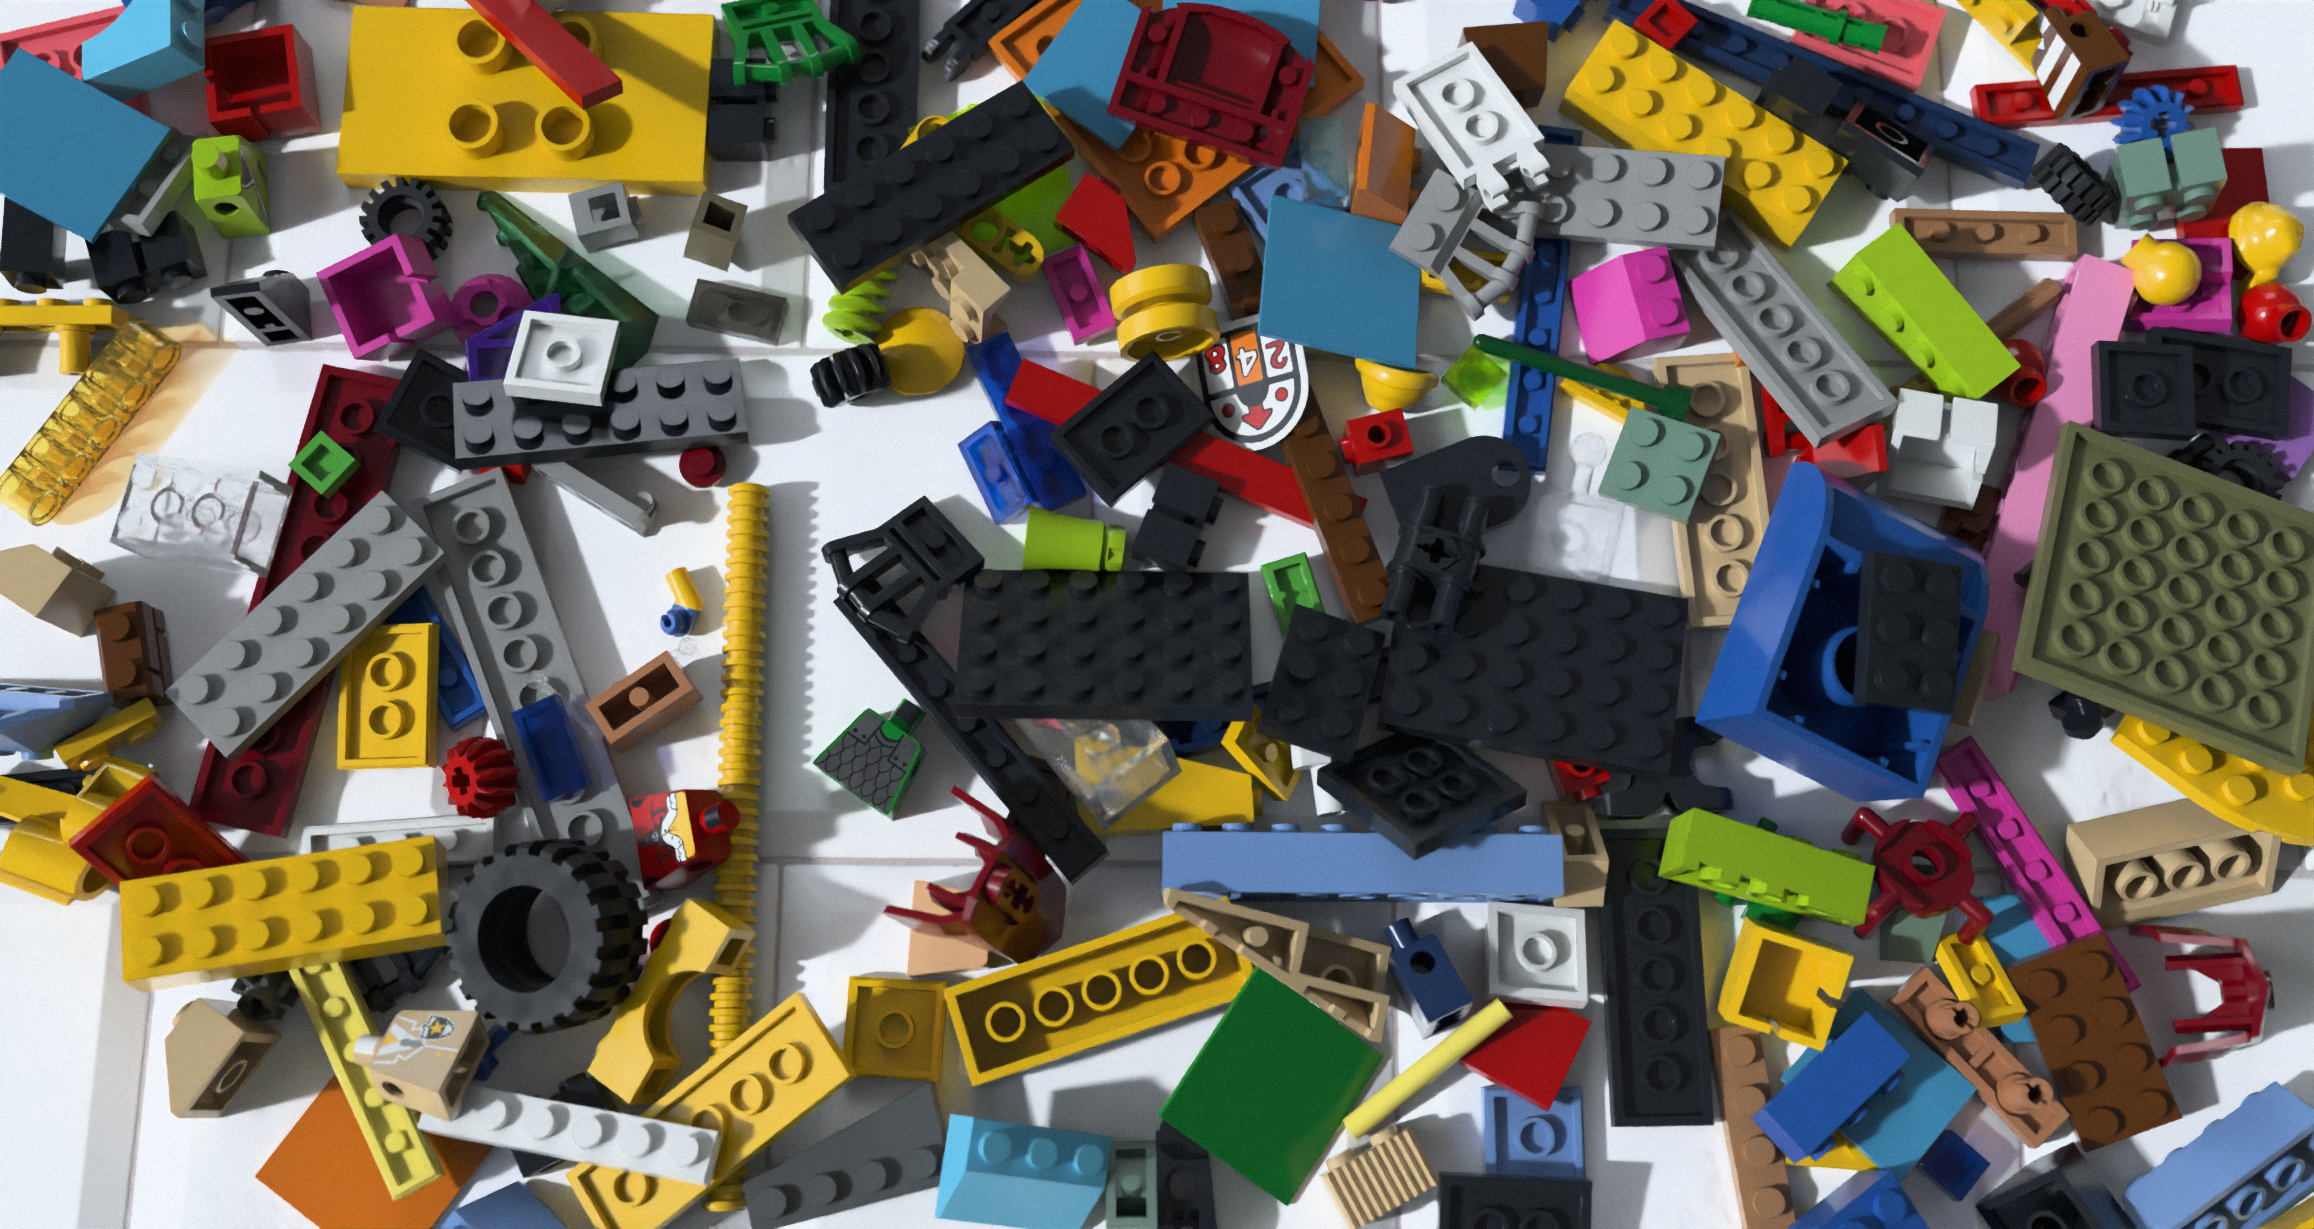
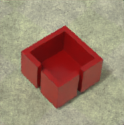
M293 24L205 38L204 77L211 83L205 85L209 123L221 136L240 135L252 143L272 139L271 131L273 130L280 137L322 131L312 49Z

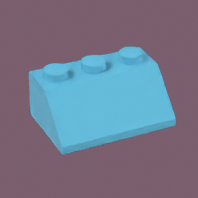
M950 1114L934 1218L1023 1229H1080L1105 1189L1112 1136Z

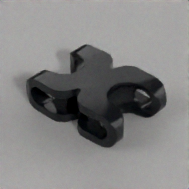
M1680 717L1676 719L1670 774L1667 780L1631 775L1630 785L1627 789L1618 792H1608L1595 800V817L1603 821L1642 820L1658 810L1662 803L1667 811L1676 817L1694 807L1716 815H1722L1735 809L1732 790L1727 787L1704 785L1694 776L1690 766L1691 754L1695 748L1712 746L1725 737L1695 723L1696 717Z

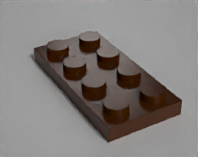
M2097 930L2003 965L2008 979L2027 1010L2024 1015L2061 1104L2070 1114L2068 1120L2078 1144L2085 1153L2182 1118L2103 932Z

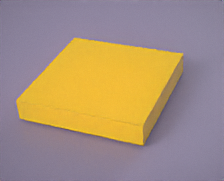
M849 976L843 1054L857 1074V1077L941 1082L947 1010L943 989L948 988V982Z

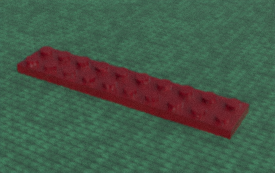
M327 364L322 365L295 457L322 431L357 460L361 466L329 500L294 470H290L247 615L381 490L388 494L402 445L374 432L373 427L401 379ZM337 666L235 762L226 758L209 740L189 807L207 823L287 839Z

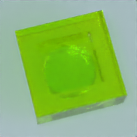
M1472 344L1442 376L1440 382L1472 410L1476 411L1505 380L1508 373Z

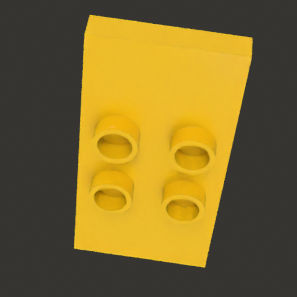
M354 6L336 174L348 188L383 189L380 183L386 180L395 187L396 178L404 177L409 185L411 178L420 180L423 186L427 184L433 190L577 193L622 181L629 195L702 196L703 190L710 192L712 150L708 143L710 104H716V100H711L710 97L711 58H719L720 29L715 15L555 10L550 15L622 79V94L582 110L474 9Z

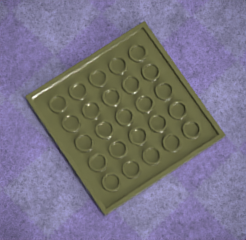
M2071 420L2067 421L2059 430L2011 670L2293 777L2304 769L2314 694V513Z

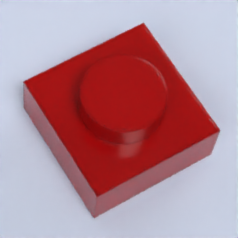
M1656 0L1635 20L1632 29L1671 52L1694 30L1699 20L1676 0Z

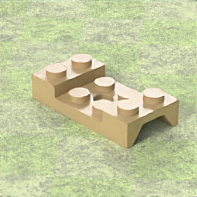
M953 231L948 232L904 258L913 268L919 269L921 267L932 278V284L937 292L946 300H950L949 318L951 320L949 324L962 341L966 343L971 341L982 351L1007 330L1008 325L995 311L1011 293V288Z

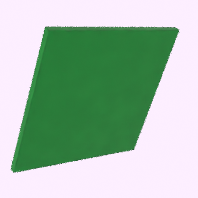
M1256 966L1157 1116L1288 1206L1384 1056L1308 999Z

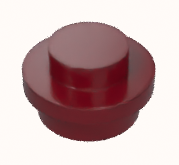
M718 446L685 449L679 460V470L684 480L691 486L710 488L723 479L727 470V461Z

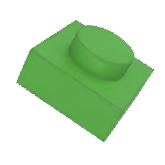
M320 431L288 466L329 500L361 464L324 432Z

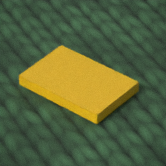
M438 624L379 625L340 662L337 770L436 768L439 668Z

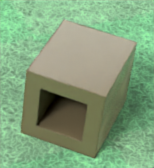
M703 190L690 228L683 257L727 272L748 206Z

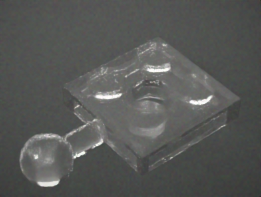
M1583 432L1576 436L1571 443L1570 454L1573 461L1577 464L1571 490L1536 481L1532 485L1514 570L1609 585L1627 503L1589 494L1594 468L1604 462L1608 453L1607 443L1598 433ZM1563 527L1576 529L1582 540L1580 548L1574 551L1562 548L1557 540L1558 530Z

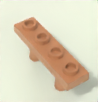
M1920 967L1886 1000L1940 1057L1977 1088L1975 1093L2029 1149H2038L2070 1116L2068 1111L2053 1097L2052 1087L2047 1081L2042 1078L2033 1077L1987 1028L1975 1030L1974 1027L1978 1025L1980 1019L1976 1008L1970 1003L1960 1002L1927 967Z

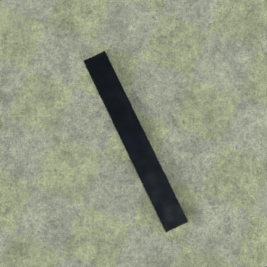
M874 580L865 587L872 596L884 589L877 580ZM840 596L832 601L1072 886L1110 855L1109 850L996 719L954 718L953 699L956 672L921 631L914 643L908 647L897 641L898 636L874 624L866 625L858 617V608L851 601L845 602ZM897 603L887 609L905 619L908 617Z

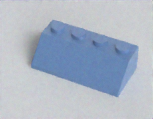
M2276 1081L2260 1092L2256 1091L2249 1094L2237 1109L2222 1120L2216 1119L2209 1123L2200 1136L2185 1147H2178L2172 1150L2166 1156L2164 1162L2152 1171L2132 1179L2125 1190L2121 1192L2125 1212L2136 1225V1229H2260L2261 1226L2281 1215L2314 1190V1109Z

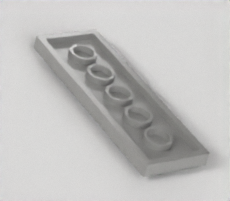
M1544 143V148L1538 152L1545 157L1550 165V170L1544 172V175L1549 180L1548 184L1532 192L1525 184L1519 168L1503 176L1509 185V191L1504 193L1508 200L1518 202L1533 201L1545 206L1543 218L1538 219L1535 237L1650 247L1666 245L1667 248L1714 252L1726 156ZM1444 163V170H1443V171L1446 172L1447 174L1453 176L1452 173L1450 172V170L1447 168V166H1446L1445 163ZM1476 184L1470 186L1475 190L1478 189V186ZM1481 212L1477 218L1505 235H1517L1518 217Z
M1731 206L1719 211L1714 252L1667 248L1677 282L1815 449L1893 413L1898 404L1897 399Z
M381 490L164 693L226 758L235 762L451 557L388 494Z

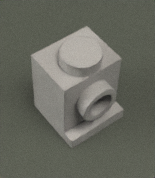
M622 181L568 194L577 237L588 254L597 252L596 248L640 237L637 224L645 222L641 203L638 196L630 197Z

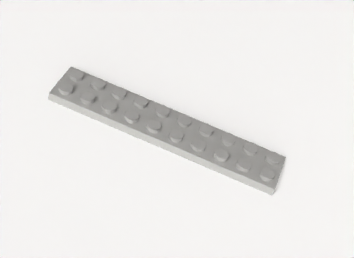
M501 467L494 468L411 501L419 526L451 557L436 573L496 738L504 740L506 750L515 751L513 762L516 768L521 769L517 773V781L522 788L516 793L533 840L573 838L584 840L587 845H598L609 852L610 858L608 861L619 860L629 872L625 877L628 883L636 882L642 894V897L637 899L640 910L647 911L666 903L662 890H644L628 798L604 734L585 707V704L591 701L509 480ZM551 730L556 731L554 739L555 751L561 758L567 761L566 766L555 762L548 752L547 742ZM557 903V906L559 908L561 917L563 919L565 928L570 939L568 921L562 908Z

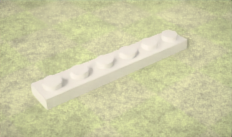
M473 1085L468 1086L451 1121L421 1113L417 1125L418 1129L426 1133L707 1187L710 1186L723 1135L718 1131Z

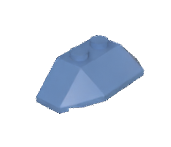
M0 683V756H10L16 754V752H21V759L54 758L55 749L53 746L93 726L113 703V692Z

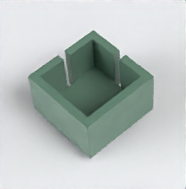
M2216 126L2171 135L2170 143L2175 161L2172 164H2167L2161 137L2116 146L2111 164L2104 178V181L2111 186V189L2115 191L2119 198L2110 207L2114 229L2129 227L2130 231H2141L2156 226L2158 221L2177 218L2179 222H2190L2206 216L2207 212H2211L2228 179Z

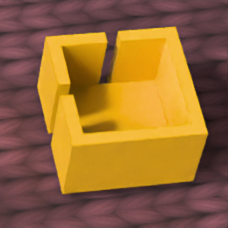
M1745 916L1715 1008L1728 1022L1766 1034H1770L1772 1029L1781 1039L1823 1052L1837 1009L1823 996L1817 995L1820 987L1830 997L1841 999L1854 956L1839 945ZM1764 1015L1770 1017L1769 1021L1764 1017Z

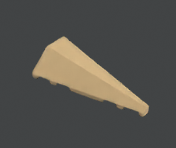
M1164 888L1163 904L1362 1036L1370 1041L1381 1043L1390 996L1383 994L1389 965V956L1392 950L1391 946L1310 926V923L1174 888Z

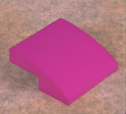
M2231 238L2156 239L2160 243L2165 241L2178 242L2191 248L2201 262V281L2196 291L2188 299L2170 306L2151 304L2138 293L2137 301L2129 314V332H2146L2153 326L2189 332L2230 331L2232 322L2230 284L2233 274ZM2140 239L2131 240V249Z

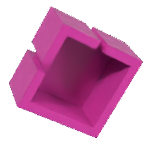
M396 233L316 273L355 360L381 362L416 345L415 340L425 341L459 324L444 286L432 283V280L438 278L439 275L422 238Z

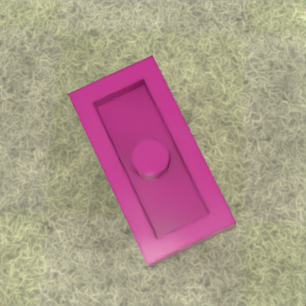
M1082 244L1043 259L1042 272L1075 347L1117 331L1115 318Z

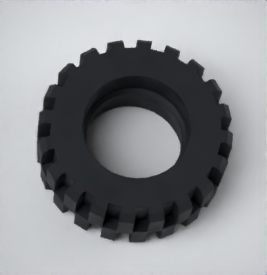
M573 838L524 841L517 844H508L496 849L493 855L484 856L473 867L472 871L475 875L465 876L457 890V893L461 895L460 900L453 901L451 904L448 918L453 919L452 930L446 931V946H452L453 959L448 961L452 974H459L462 984L458 986L467 1001L474 999L477 1002L474 1009L484 1019H496L495 1024L498 1028L509 1032L520 1031L523 1035H540L586 1025L587 1022L599 1020L610 1014L613 1006L622 1004L628 997L631 988L627 984L638 982L643 970V965L638 963L640 955L647 954L649 938L643 937V925H648L646 910H640L637 899L641 898L642 894L636 882H627L625 877L629 874L628 870L619 860L608 861L610 854L607 850L598 845H587L584 840ZM542 891L552 896L560 905L570 930L569 955L563 970L556 979L547 975L538 966L530 952L527 941L529 912L534 901Z

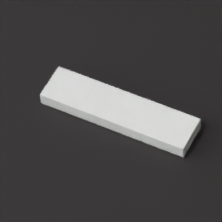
M497 814V817L482 820L480 818L472 819L469 816H448L302 827V854L434 835L446 848L447 866L475 865L484 856L493 855L496 849L501 847V815Z

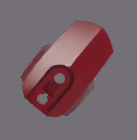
M954 785L950 793L980 817L987 834L999 843L995 845L971 833L957 832L954 838L975 848V856L982 859L984 865L971 889L968 891L952 893L929 882L926 889L929 890L932 902L952 912V914L942 916L893 905H887L883 914L917 933L940 938H953L1005 957L1016 964L1033 960L1062 937L1066 907V886L1042 854L1019 836L1011 821Z
M2159 925L2128 926L2129 935L2149 937L2163 943L2209 945L2225 952L2164 956L2165 971L2195 970L2218 982L2221 995V1004L2204 1017L2175 1019L2172 1021L2175 1034L2242 1032L2233 1036L2173 1046L2165 1057L2157 1058L2161 1068L2220 1059L2241 1046L2259 1044L2261 1042L2266 1014L2269 1011L2275 1010L2274 991L2270 971L2261 969L2246 938L2220 937L2198 928Z

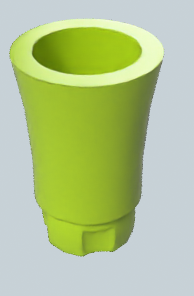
M1029 505L1022 570L1070 569L1098 572L1100 568L1107 571H1121L1126 527L1113 524L1104 525L1102 520L1059 514Z

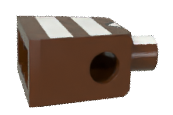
M2060 6L2047 8L2035 19V23L2043 37L2031 58V65L2056 120L2061 124L2099 112L2131 59L2094 12L2086 11L2066 17Z

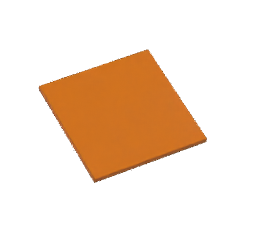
M335 1073L254 1177L320 1229H432L495 1146L427 1133L446 1175L400 1201H394ZM416 1111L420 1118L422 1112Z

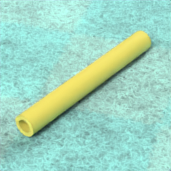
M1499 997L1494 999L1347 1115L1343 1122L1356 1139L1362 1137L1512 1019V1013Z

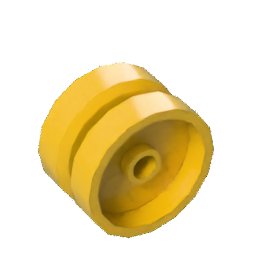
M1166 264L1148 267L1117 280L1110 287V300L1113 317L1121 322L1117 327L1121 357L1127 361L1137 363L1154 349L1165 362L1199 354L1214 346L1220 340V329L1216 311L1207 306L1212 302L1213 296L1209 272L1200 266L1191 264Z

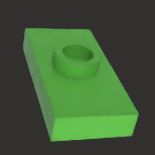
M1306 551L1262 564L1259 567L1283 640L1295 604L1326 613Z

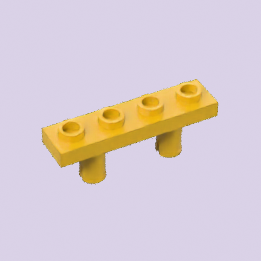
M0 298V336L3 333H60L59 373L63 375L91 376V335H95L96 332H132L133 313L115 307L114 300L85 298L84 305H68V301L63 299L39 298L37 299V306H21V301Z

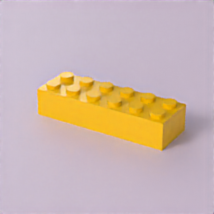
M1614 19L1568 86L1558 109L1559 113L1618 149L1726 156L1719 211L1731 206L1752 232L1786 253L1803 232L1848 163L1847 159L1617 19Z
M434 835L119 882L123 983L143 993L446 946V931L452 930V919L448 918L451 902L446 848Z
M1225 896V897H1221V898H1218V899H1217V900H1221V901H1225V902L1231 903V902H1230V899H1229V896ZM1173 913L945 988L943 992L972 1087H979L1231 1003L1247 981L1253 968L1249 960L1179 914Z

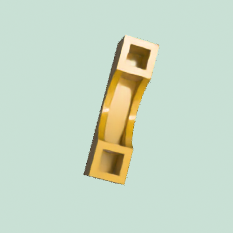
M687 897L684 904L674 912L670 921V928L659 947L648 957L645 971L636 987L622 1002L621 1013L610 1032L597 1045L596 1056L587 1072L628 1104H655L661 1098L682 1061L674 1047L671 1036V1017L679 995L687 985L700 976L710 973L732 975L756 931L714 901Z

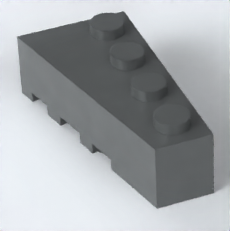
M927 1082L743 1183L751 1228L778 1229L939 1186L947 1133L935 1082Z

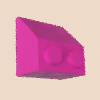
M1666 245L1620 255L1569 280L1566 284L1589 366H1595L1599 363L1612 364L1678 350L1691 332Z

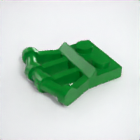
M739 0L720 4L722 20L735 43L733 61L735 86H747L748 82H778L780 86L793 84V79L809 76L811 80L824 77V72L842 63L850 65L861 58V50L857 41L851 35L825 19L814 0ZM817 37L832 48L819 54L811 38ZM794 42L802 58L789 61L780 44ZM763 48L771 64L749 63L750 51Z

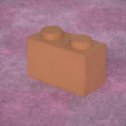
M666 650L586 703L585 707L609 743L622 753H625L700 703L704 698L680 662Z

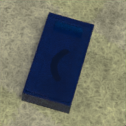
M553 694L511 713L543 803L555 802L594 785L561 695Z

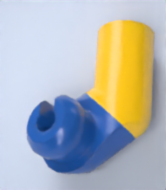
M686 567L676 568L665 576L675 597V602L671 609L667 611V615L661 616L660 626L664 633L675 637L685 636L694 629L703 608V600Z

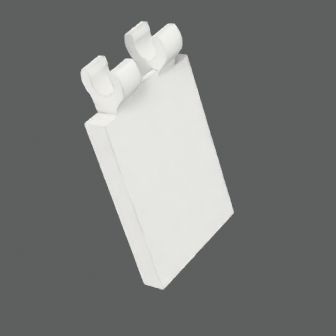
M1472 41L1393 81L1394 95L1460 186L1465 190L1476 184L1485 205L1492 213L1509 204L1508 199L1504 195V193L1509 191V185L1503 176L1519 168L1525 184L1532 192L1549 183L1544 172L1550 170V165L1545 157L1538 152L1544 148L1545 137Z

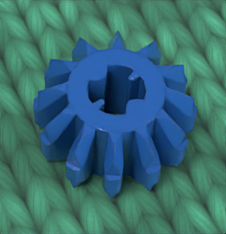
M2153 85L2149 90L2137 88L2132 91V101L2122 100L2120 103H2117L2123 112L2122 118L2117 117L2109 122L2113 126L2120 127L2121 131L2112 141L2115 144L2122 145L2161 137L2166 160L2174 158L2170 143L2171 135L2184 133V131L2196 128L2192 122L2186 121V117L2195 108L2191 104H2182L2184 93L2179 90L2168 91L2165 85ZM2152 119H2155L2154 128L2151 129Z

